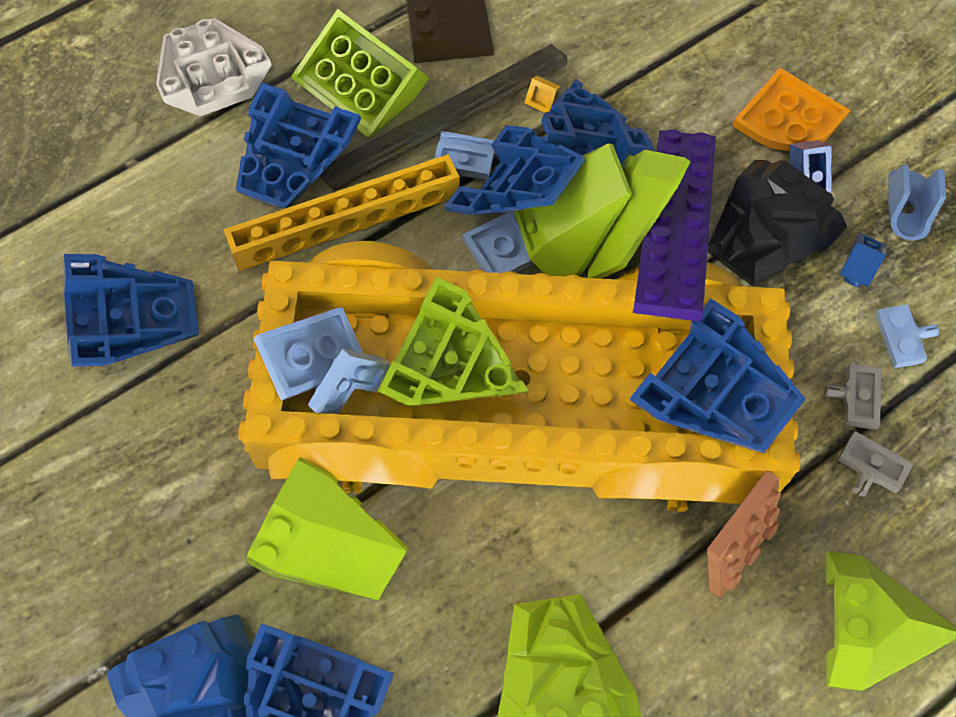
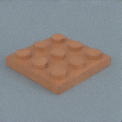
M769 471L765 472L707 548L709 590L719 598H722L727 590L733 591L742 577L740 573L746 564L751 566L756 561L761 551L760 545L765 539L771 540L778 530L779 523H777V517L780 512L778 501L781 493L778 492L779 477Z

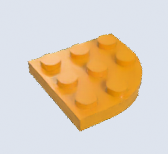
M779 68L738 114L732 126L770 149L790 151V144L815 140L825 142L847 118L850 110L782 68Z

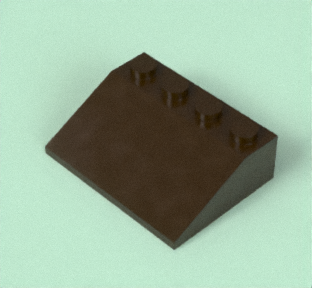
M405 0L414 63L494 55L485 0Z

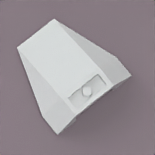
M216 18L210 20L203 19L195 25L186 28H176L163 36L156 85L164 103L195 115L203 116L253 98L272 64L263 47Z

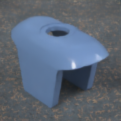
M901 165L898 170H892L889 173L888 210L890 225L895 235L907 240H919L927 236L934 218L946 199L944 170L937 169L928 179L920 173L910 171L908 165ZM906 202H909L913 207V212L910 214L901 212Z

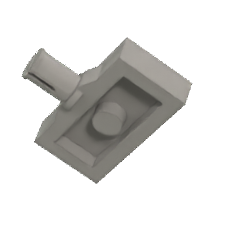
M850 363L846 368L845 386L826 383L824 388L825 397L843 399L845 406L844 425L876 430L880 426L882 368Z
M856 431L850 436L837 460L860 475L853 488V492L857 494L860 491L859 496L862 497L867 495L872 482L896 494L901 490L913 466V463Z

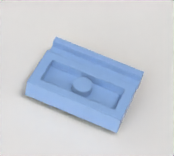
M441 131L434 159L449 154L459 176L487 180L490 176L495 151L491 146L494 140Z

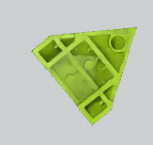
M436 276L422 303L420 312L395 361L393 360L378 392L407 406L520 394L527 393L529 390L524 382L519 380L510 366V360L485 320L481 319L472 305V299L467 291Z
M834 551L826 552V585L834 586L835 647L826 652L827 687L863 691L956 640V627L864 556Z

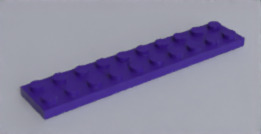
M673 129L667 131L659 130L656 152L685 157L691 162L678 188L643 239L633 313L702 321L716 136H710L702 132L691 134Z

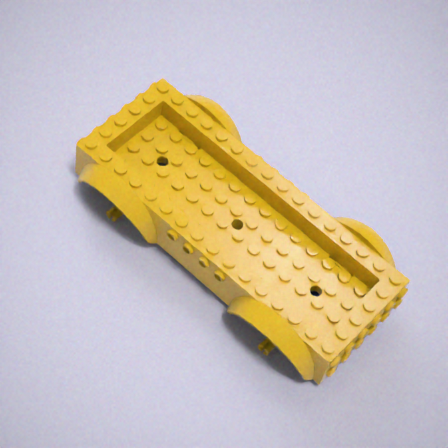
M353 241L330 247L317 254L308 263L270 261L268 273H263L262 291L265 292L264 301H259L257 308L258 320L261 321L259 330H255L253 334V348L256 349L255 359H250L248 366V376L252 380L250 390H245L243 405L247 413L246 420L241 421L239 425V440L243 442L245 452L249 454L255 468L268 469L271 480L287 479L298 458L301 457L330 472L338 481H343L341 488L346 493H351V487L354 489V494L361 493L362 482L431 489L438 479L590 487L598 498L666 499L668 511L674 512L675 508H677V512H685L688 510L687 501L741 505L766 471L779 477L778 492H781L800 469V454L795 452L794 443L798 436V422L793 420V417L763 454L659 421L630 401V397L650 373L656 376L690 334L692 322L691 320L633 313L639 267L626 272L617 280L582 278L578 275H568L566 277L550 276L546 273L524 275L512 271L488 273L478 269L470 272L433 270L423 259L405 249L374 241ZM707 262L704 306L711 298L739 316L744 322L747 331L756 341L758 340L765 348V353L776 366L779 365L788 378L792 379L794 361L789 359L788 352L792 344V332L787 330L786 321L790 315V303L785 301L784 289L745 287L734 275L725 269ZM437 276L467 291L472 299V305L480 318L485 320L511 362L510 366L519 380L524 382L529 390L527 393L407 406L378 392V389L376 392L354 389L339 414L316 413L308 405L315 394L316 388L281 401L254 338L258 334L343 307L363 353L385 358L392 364Z

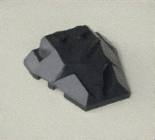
M754 160L736 179L723 213L708 244V253L748 284L754 286L782 272L786 266L796 261L800 263L806 260L808 255L818 250L822 252L828 249L846 230L847 224L841 212L832 207L835 200L833 195L788 162L779 160L771 163L768 160Z

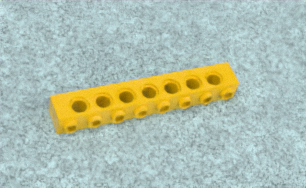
M449 154L223 230L238 271H242L447 201L460 186L459 175Z

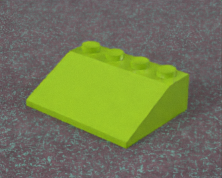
M339 9L336 10L291 76L293 80L332 110L334 107L360 114L362 119L357 130L369 139H372L411 104L429 80V77Z

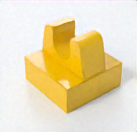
M536 75L532 78L524 103L544 113L549 112L557 100L561 86Z

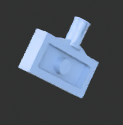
M908 304L877 310L875 316L893 368L924 363L927 360V356L922 345V339L938 337L939 328H937V324L918 327L913 320Z

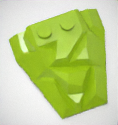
M581 593L514 604L498 717H641L636 690L624 672Z

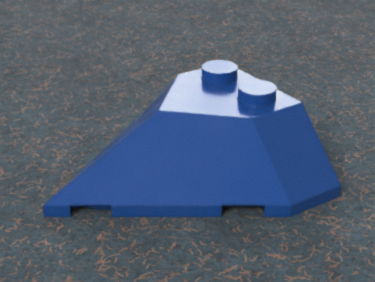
M578 79L573 81L571 87L564 91L552 105L551 110L546 112L541 120L546 135L552 144L556 146L561 144L582 156L608 143L613 144L620 164L629 155L635 156L643 150L655 151L646 132L640 128L633 129L625 123L627 118L597 94H591L587 90L582 89L584 84Z

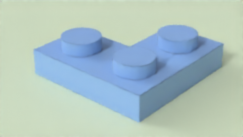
M342 349L334 359L325 378L316 388L315 394L308 405L316 413L339 414L354 389L376 392L391 364L382 357Z

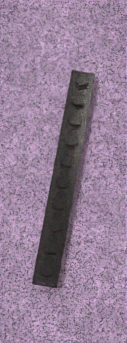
M550 44L334 160L322 172L320 177L334 192L346 187L353 181L440 135L441 131H447L465 122L472 116L487 110L494 104L530 86L532 78L536 75L544 78L568 65L567 55Z

